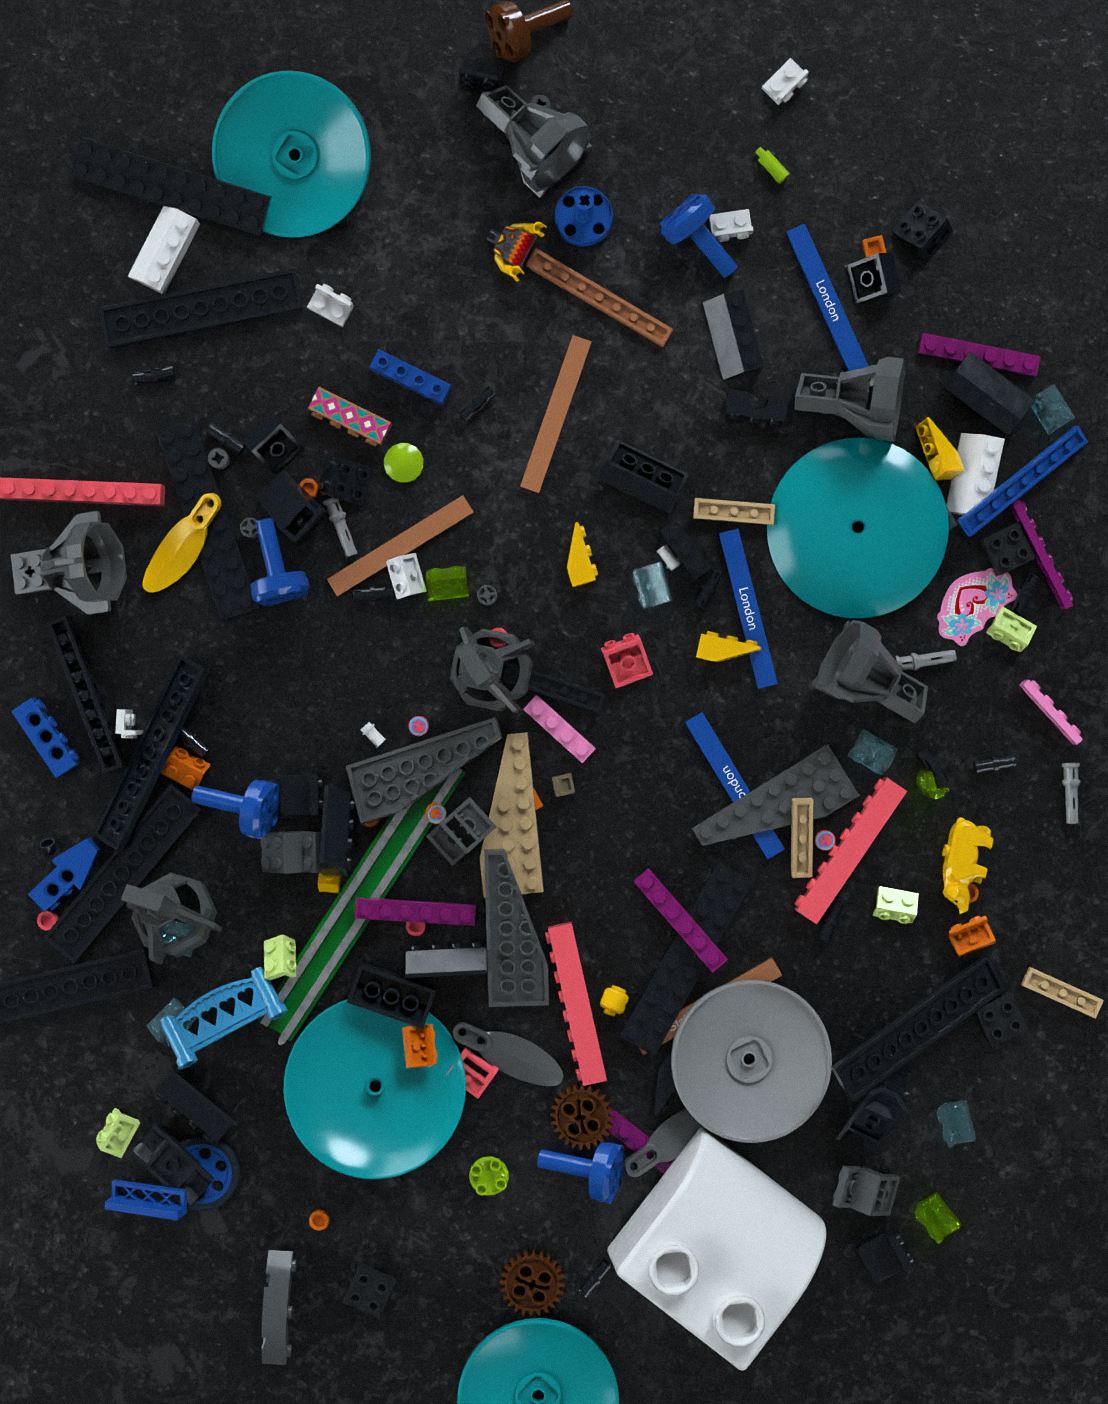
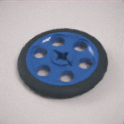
M202 1135L189 1137L181 1141L180 1144L214 1177L213 1182L219 1180L223 1183V1189L217 1191L213 1188L212 1182L204 1191V1197L198 1198L189 1208L207 1211L225 1204L235 1193L240 1180V1166L234 1151L222 1140H219L217 1143L214 1141L210 1143ZM202 1148L210 1150L211 1156L209 1158H203L200 1155ZM217 1161H224L227 1166L226 1170L219 1171L216 1168ZM173 1194L172 1196L180 1203V1200Z

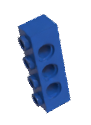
M378 349L370 365L371 371L442 406L452 389L451 384Z
M30 698L11 712L56 778H60L80 765L78 761L80 758L74 749L71 750L67 745L68 739L57 730V723L54 718L48 716L45 712L46 707L40 699ZM36 714L41 719L40 724L37 726L32 721L33 716ZM46 731H49L52 735L50 742L44 740L43 736ZM57 748L63 751V756L60 759L55 756Z

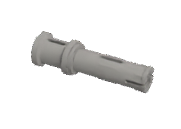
M330 498L323 501V505H326L330 515L329 521L334 523L346 558L357 554L358 552L346 524V513L343 512L339 499Z
M955 650L922 655L911 653L910 656L904 657L897 655L894 656V659L902 666V671L911 669L917 671L920 667L956 661L957 657ZM940 657V659L931 660V658Z
M1061 763L1062 767H1064V780H1062V784L1065 786L1066 823L1077 824L1079 823L1078 785L1081 783L1078 779L1080 763Z

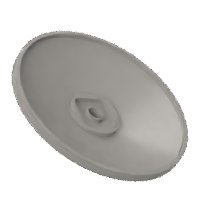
M763 980L730 982L702 996L682 1019L676 1031L671 1052V1070L678 1096L688 1112L702 1126L714 1134L744 1143L766 1142L780 1138L806 1122L823 1100L832 1070V1053L829 1037L825 1026L815 1010L802 997L790 989ZM748 1053L754 1056V1061L751 1064L744 1063V1056Z

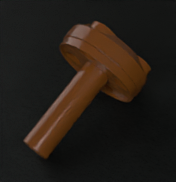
M568 0L560 1L525 16L522 15L519 8L511 1L495 4L489 11L485 12V20L495 54L499 58L502 57L511 63L520 61L530 54L531 33L573 16V9Z

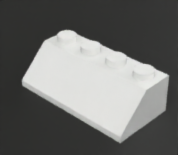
M163 206L128 277L164 295L200 226L198 220L178 209Z
M961 433L957 452L964 471L954 479H951L946 501L948 513L963 516L994 491L1005 439L982 434Z

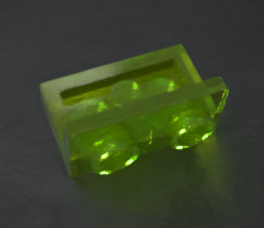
M452 566L447 569L433 568L426 571L429 601L469 597L466 567Z
M923 770L917 772L916 782L918 788H922L923 795L938 799L945 797L946 792H950L949 787H936L932 771Z
M937 1192L919 1202L914 1211L916 1219L925 1226L929 1236L935 1239L938 1244L943 1241L946 1235L961 1226L959 1220Z

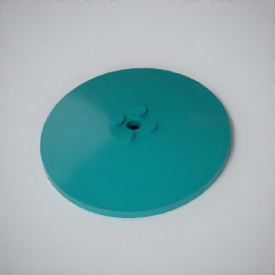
M277 71L251 80L242 86L227 102L214 130L212 162L216 179L272 196L264 232L289 238L305 237L332 228L342 221L356 206L368 181L371 166V147L362 116L349 97L338 87L313 74L299 71ZM294 149L300 152V158L297 161L291 158V152Z
M531 1318L504 1325L479 1343L463 1368L458 1387L457 1404H619V1394L612 1365L603 1350L592 1338L578 1328L558 1320ZM536 1390H541L544 1396L541 1399H535L532 1394Z

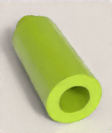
M762 147L756 150L755 153L760 157L758 161L779 184L790 175L769 150L765 152Z

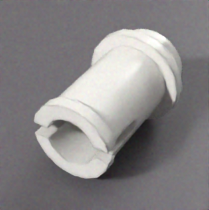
M667 544L657 551L667 564V569L669 568L672 571L681 564L679 558H676Z
M368 722L361 729L362 735H366L377 748L386 739L376 730L374 723Z

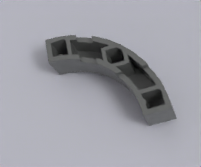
M268 1251L266 1276L267 1285L269 1286L264 1287L262 1337L264 1339L261 1348L262 1364L286 1365L287 1357H291L292 1345H289L288 1324L293 1312V1306H289L292 1272H296L297 1260L293 1259V1251Z

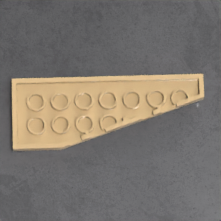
M528 732L507 734L489 818L497 827L484 838L480 854L484 898H486L484 849L505 848L521 894L544 892Z

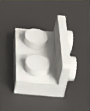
M790 58L762 86V89L778 105L782 101L786 103L793 96L794 93L792 91L796 87L800 89L807 82L808 79L806 77L809 71L807 69L803 71Z
M749 209L711 214L709 217L711 234L718 242L728 241L731 237L745 239L753 233Z
M317 284L315 287L316 291L307 308L343 327L354 308L353 303L350 302L351 298L343 293L340 296L333 292L334 289L326 284L322 286Z
M416 553L401 555L386 561L397 599L426 592Z
M117 709L115 734H121V738L130 739L141 735L143 730H132V726L135 725L133 710Z

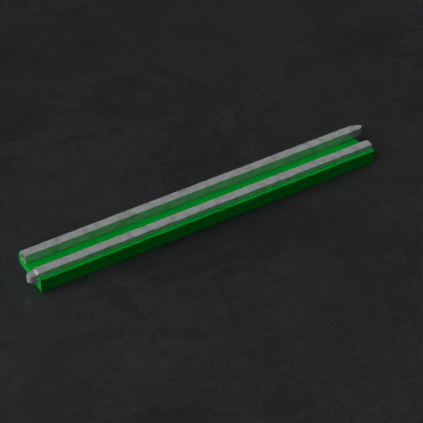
M460 768L403 811L389 816L296 959V977L285 976L276 990L281 1003L286 1005L288 1012L270 1021L267 1014L257 1019L261 1024L266 1027L269 1026L281 1034L278 1041L279 1045L284 1044L287 1040H293L371 920L354 918L356 897L378 899L386 897L433 824L425 816L427 806L431 803H440L444 807L466 771Z

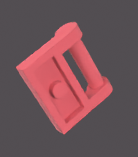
M465 1046L461 1052L462 1060L464 1061L467 1057L488 1072L487 1076L484 1077L463 1062L466 1076V1091L479 1098L499 1068L495 1065H490L473 1053L470 1047Z

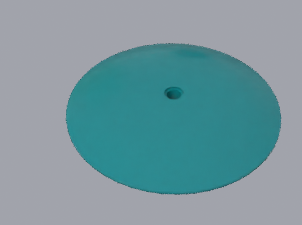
M846 438L832 441L813 449L800 458L786 472L778 484L770 503L775 504L774 524L767 525V540L773 563L779 575L801 600L822 612L834 616L870 618L892 612L904 606L919 595L931 582L942 563L946 551L949 533L948 513L943 494L936 480L928 469L913 455L898 446L882 440ZM855 522H860L863 525L861 533H855L852 530V525Z
M347 1000L329 1007L308 1024L295 1042L289 1055L284 1076V1100L291 1126L304 1147L315 1158L342 1174L364 1179H383L399 1176L420 1167L444 1147L461 1118L466 1096V1076L463 1060L453 1037L435 1016L429 1012L425 1025L433 1024L436 1035L435 1048L438 1053L437 1064L416 1068H406L402 1033L403 1027L413 1025L347 1003ZM377 1081L380 1083L381 1088L378 1092L370 1090L369 1085L371 1082Z

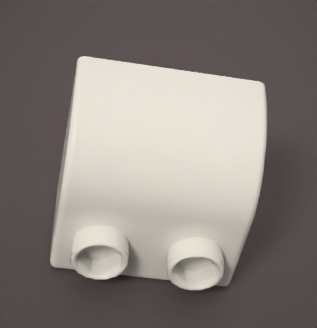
M701 1127L609 1245L607 1252L617 1275L736 1368L746 1370L809 1285L824 1251L826 1226L819 1215L711 1131Z

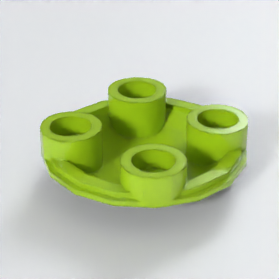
M399 443L393 445L387 451L384 457V467L386 473L393 480L407 483L414 481L420 475L424 460L421 452L415 446L409 443Z
M488 1156L476 1160L471 1166L469 1179L472 1187L479 1195L488 1196L496 1195L506 1188L509 1174L506 1165L500 1159Z

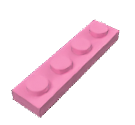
M1024 680L1019 684L1072 744L1077 745L1083 740L1080 736V730L1075 725L1071 726L1066 721L1068 718L1061 710L1057 711L1053 707L1054 702L1047 695L1044 696L1039 691L1041 688L1034 680Z
M536 695L523 709L581 763L596 749L539 696Z

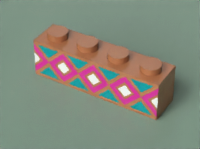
M318 387L308 407L312 411L311 415L319 420H322L324 417L330 420V425L338 429L342 426L348 429V434L356 438L360 435L366 438V443L374 447L377 444L383 445L392 427L391 422L321 387Z

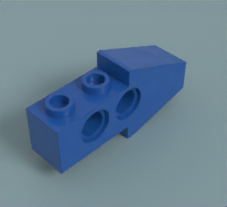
M87 838L52 860L57 867L28 895L44 912L50 909L52 911L61 904L59 900L64 895L68 897L76 890L74 886L79 890L86 886L101 848L91 838ZM66 871L72 872V881L66 880ZM52 884L56 885L59 889L57 895L52 894L50 891Z

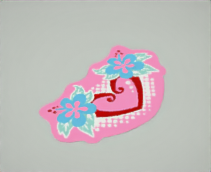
M989 568L986 571L973 572L955 580L948 588L941 605V611L937 615L940 635L943 638L954 640L960 646L966 645L969 637L984 628L985 622L990 617L996 616L1002 606L1004 607L1007 603L1016 600L1018 595L1012 587L1011 575L1006 572L996 576L993 569Z

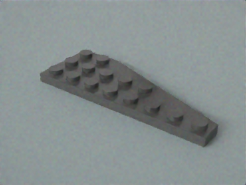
M494 717L347 765L346 769L360 823L365 824L403 811L500 740L502 735L497 718Z
M827 744L691 829L701 845L704 846L792 825V798H812L814 820L826 817L858 797L859 794Z
M505 848L484 849L489 1007L549 1005L548 963Z

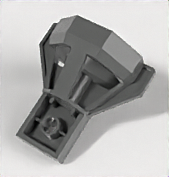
M507 85L482 93L476 105L483 115L488 117L496 124L498 129L506 134L507 139L510 140L513 157L518 161L523 182L538 197L544 196L548 188L555 186L579 163L583 153L589 151L592 146L589 143L592 137L588 125L578 115L570 112L563 114L534 102L527 104ZM561 141L556 150L544 161L549 152Z
M886 357L879 359L877 365L840 372L839 377L801 373L795 394L794 409L805 412L813 411L824 414H836L838 417L841 416L848 420L868 438L895 442L905 377L904 359ZM869 386H873L870 410H867L866 405H868L870 395Z
M98 511L76 514L49 548L11 554L15 594L25 595L55 590L89 615L110 612V601L118 600L127 579L124 547L110 524L101 522L100 512ZM86 535L95 544L100 559L84 560L83 550ZM102 572L101 582L96 591L87 574Z
M847 621L844 624L843 631L835 638L819 667L818 676L812 681V686L831 697L846 699L851 703L879 702L888 709L916 723L925 713L928 686L902 672V666L896 662L881 643L882 637L875 628L861 621Z
M461 627L459 631L463 642L455 648L450 679L465 703L496 711H502L509 707L513 713L520 712L521 708L516 701L526 695L528 691L533 661L526 651L535 645L534 642L530 639L520 642L516 635L481 629L472 634L469 628ZM495 637L509 645L494 649L478 645L477 639ZM518 657L520 665L519 678L515 687L510 692L500 682L503 662ZM459 660H461V662H460V667H459V676H458V664H459ZM468 687L488 690L498 700L480 701L469 696L466 691Z
M169 873L142 889L126 885L121 900L127 903V908L134 910L132 921L143 945L149 949V959L161 965L166 954L179 958L205 944L211 930L217 932L222 930L221 926L214 923L217 910L206 886L198 880ZM185 884L189 885L199 898L200 913L180 905L181 902L175 889ZM175 918L195 927L183 940L164 944L160 929ZM143 923H144V925H145V928H146L148 937L146 936V934H145V932H144Z

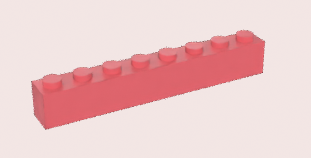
M0 478V498L20 501L164 506L165 486L149 483Z
M887 777L876 782L873 787L875 789L872 796L868 795L862 803L864 808L860 813H855L851 819L853 824L849 830L846 828L840 835L842 840L838 846L834 845L828 854L830 855L827 862L823 861L817 869L819 874L815 879L811 878L806 886L808 890L804 896L800 895L795 902V910L815 924L819 922L907 792Z
M572 922L549 926V932H545L547 944H552L553 951L549 952L552 964L556 963L557 971H554L556 983L561 984L562 990L558 991L560 1002H565L566 1010L563 1011L565 1023L569 1022L570 1030H567L569 1042H574L575 1049L571 1051L574 1062L578 1061L579 1069H576L578 1081H582L583 1086L607 1081Z

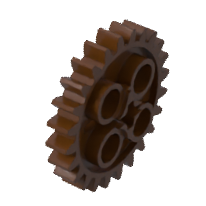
M575 1084L573 1089L569 1086L566 1088V1092H560L561 1098H555L557 1104L552 1105L551 1108L556 1110V1112H553L550 1116L555 1117L556 1120L551 1122V1124L557 1125L554 1132H561L559 1139L566 1138L565 1145L572 1142V1148H575L579 1144V1148L582 1150L586 1144L589 1150L593 1144L597 1147L600 1144L599 1141L604 1142L606 1141L605 1136L611 1135L608 1129L614 1127L610 1121H613L615 1117L611 1116L610 1113L615 1109L608 1107L612 1101L606 1102L604 1100L607 1094L599 1095L601 1092L600 1088L593 1091L594 1085L589 1086L587 1089L583 1084L580 1088L578 1084ZM587 1100H590L593 1103V1109H589L587 1107ZM568 1104L574 1106V1113L568 1111ZM580 1114L585 1115L586 1119L580 1118ZM591 1120H595L598 1123V1129L591 1126ZM573 1124L579 1127V1133L573 1131Z
M535 1249L532 1250L531 1255L528 1254L527 1250H524V1256L517 1253V1260L511 1257V1265L505 1264L504 1267L507 1271L501 1272V1276L504 1278L500 1279V1284L505 1285L500 1289L501 1292H506L503 1299H510L508 1306L514 1304L515 1312L519 1308L522 1309V1315L529 1311L530 1317H532L533 1311H536L538 1316H540L542 1309L546 1313H548V1306L554 1309L555 1304L553 1301L560 1302L558 1295H563L564 1293L559 1287L565 1286V1282L559 1281L564 1278V1274L559 1273L561 1266L555 1267L557 1260L555 1259L550 1262V1254L543 1257V1251L541 1250L539 1255H536ZM527 1266L531 1269V1272L523 1274L520 1269ZM546 1272L550 1275V1278L542 1280L539 1277L540 1274ZM532 1279L535 1280L533 1286H530L529 1282H531ZM516 1286H523L525 1291L517 1293L514 1289ZM536 1292H542L544 1297L536 1299L533 1295Z

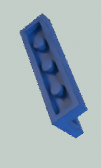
M114 1179L112 1181V1197L105 1201V1209L179 1220L187 1213V1190ZM118 1186L123 1187L128 1194L126 1196L118 1195ZM141 1189L146 1197L144 1199L139 1198L134 1191ZM159 1192L164 1200L157 1201L152 1194ZM173 1194L180 1195V1204H176L171 1199Z

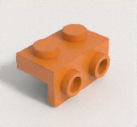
M175 746L161 774L194 790L197 785L200 786L205 773L210 768V764L190 754L185 749Z
M976 916L970 919L968 923L964 925L961 923L956 924L949 930V939L959 958L996 943L986 916Z
M433 1024L424 1025L423 1029L416 1026L403 1027L406 1068L436 1065L438 1053L435 1048L436 1035Z

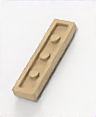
M695 498L693 519L773 525L775 504Z
M792 798L791 876L792 878L812 877L813 799Z
M1031 967L1028 968L1021 983L1024 987L1095 1019L1104 1001Z

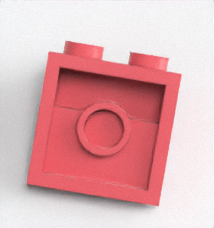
M626 634L623 636V640L618 642L615 640L608 641L601 648L615 688L653 675L638 634Z

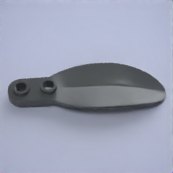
M459 1022L453 1027V1037L457 1042L479 1051L483 1058L492 1066L495 1065L500 1071L514 1078L542 1086H557L563 1081V1072L558 1063L542 1048L522 1037L499 1031L486 1032L466 1022ZM465 1029L466 1033L464 1035H460L459 1030ZM479 1037L484 1038V1041L482 1043L477 1042V1039Z
M686 1108L675 1113L652 1133L644 1147L624 1161V1172L628 1176L639 1177L657 1163L676 1159L698 1129L704 1126ZM650 1151L651 1157L647 1159L646 1154ZM632 1163L635 1164V1168L633 1170L630 1169V1165Z

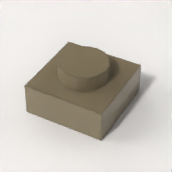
M571 773L552 777L556 797L575 793Z

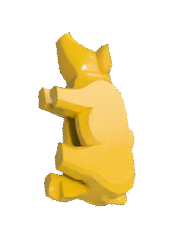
M962 817L958 818L957 822L952 826L948 844L944 845L942 856H945L943 864V894L945 898L958 907L959 914L968 911L970 895L968 885L971 882L981 884L982 878H986L987 868L976 864L978 860L977 846L991 849L993 845V838L990 834L991 830L987 826H976Z

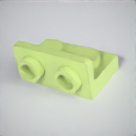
M1002 606L986 633L993 639L1008 645L1012 650L1021 652L1029 645L1037 626Z
M114 1108L113 1112L109 1113L106 1118L104 1129L97 1135L96 1143L99 1149L122 1158L140 1124L139 1120L122 1114L119 1109Z

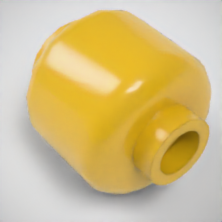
M614 985L611 988H606L600 1000V1006L604 1009L603 1013L615 1017V1014H623L629 1000L626 994L627 991Z

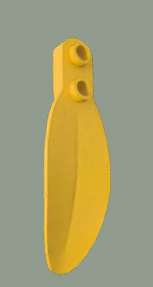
M214 493L204 494L190 515L180 520L168 532L146 569L142 584L144 590L151 593L161 591L179 580L192 567L204 546L208 526L221 508V500L218 495ZM211 500L214 502L213 507L210 505ZM200 516L203 517V522L200 521Z

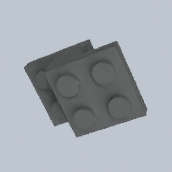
M469 797L426 837L453 866L497 826Z
M269 832L261 839L262 872L281 874L301 872L322 873L319 864L321 832Z
M843 1166L839 1173L837 1189L833 1195V1205L838 1208H852L868 1216H890L900 1177L894 1174H882L865 1166Z

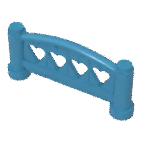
M262 967L252 970V976L248 979L228 983L206 993L185 1008L176 1018L168 1015L160 1020L163 1031L177 1057L176 1063L179 1069L189 1067L198 1061L195 1055L196 1051L267 1014L270 1021L288 1012L286 1005L281 1003L271 981L264 978ZM248 988H252V1006L240 1001L238 994L245 992ZM229 998L235 999L234 1016L220 1009V1004L227 1002ZM213 1007L217 1008L216 1026L202 1019V1013L205 1011L209 1012ZM194 1017H198V1035L186 1030L184 1023L191 1021Z

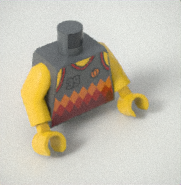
M536 222L535 224H512L511 226H505L502 234L493 229L490 230L486 240L496 244L493 250L494 260L502 272L512 276L515 281H519L517 274H524L522 268L537 241V235L540 237L544 236L540 229L543 227L547 228L546 225L542 222Z

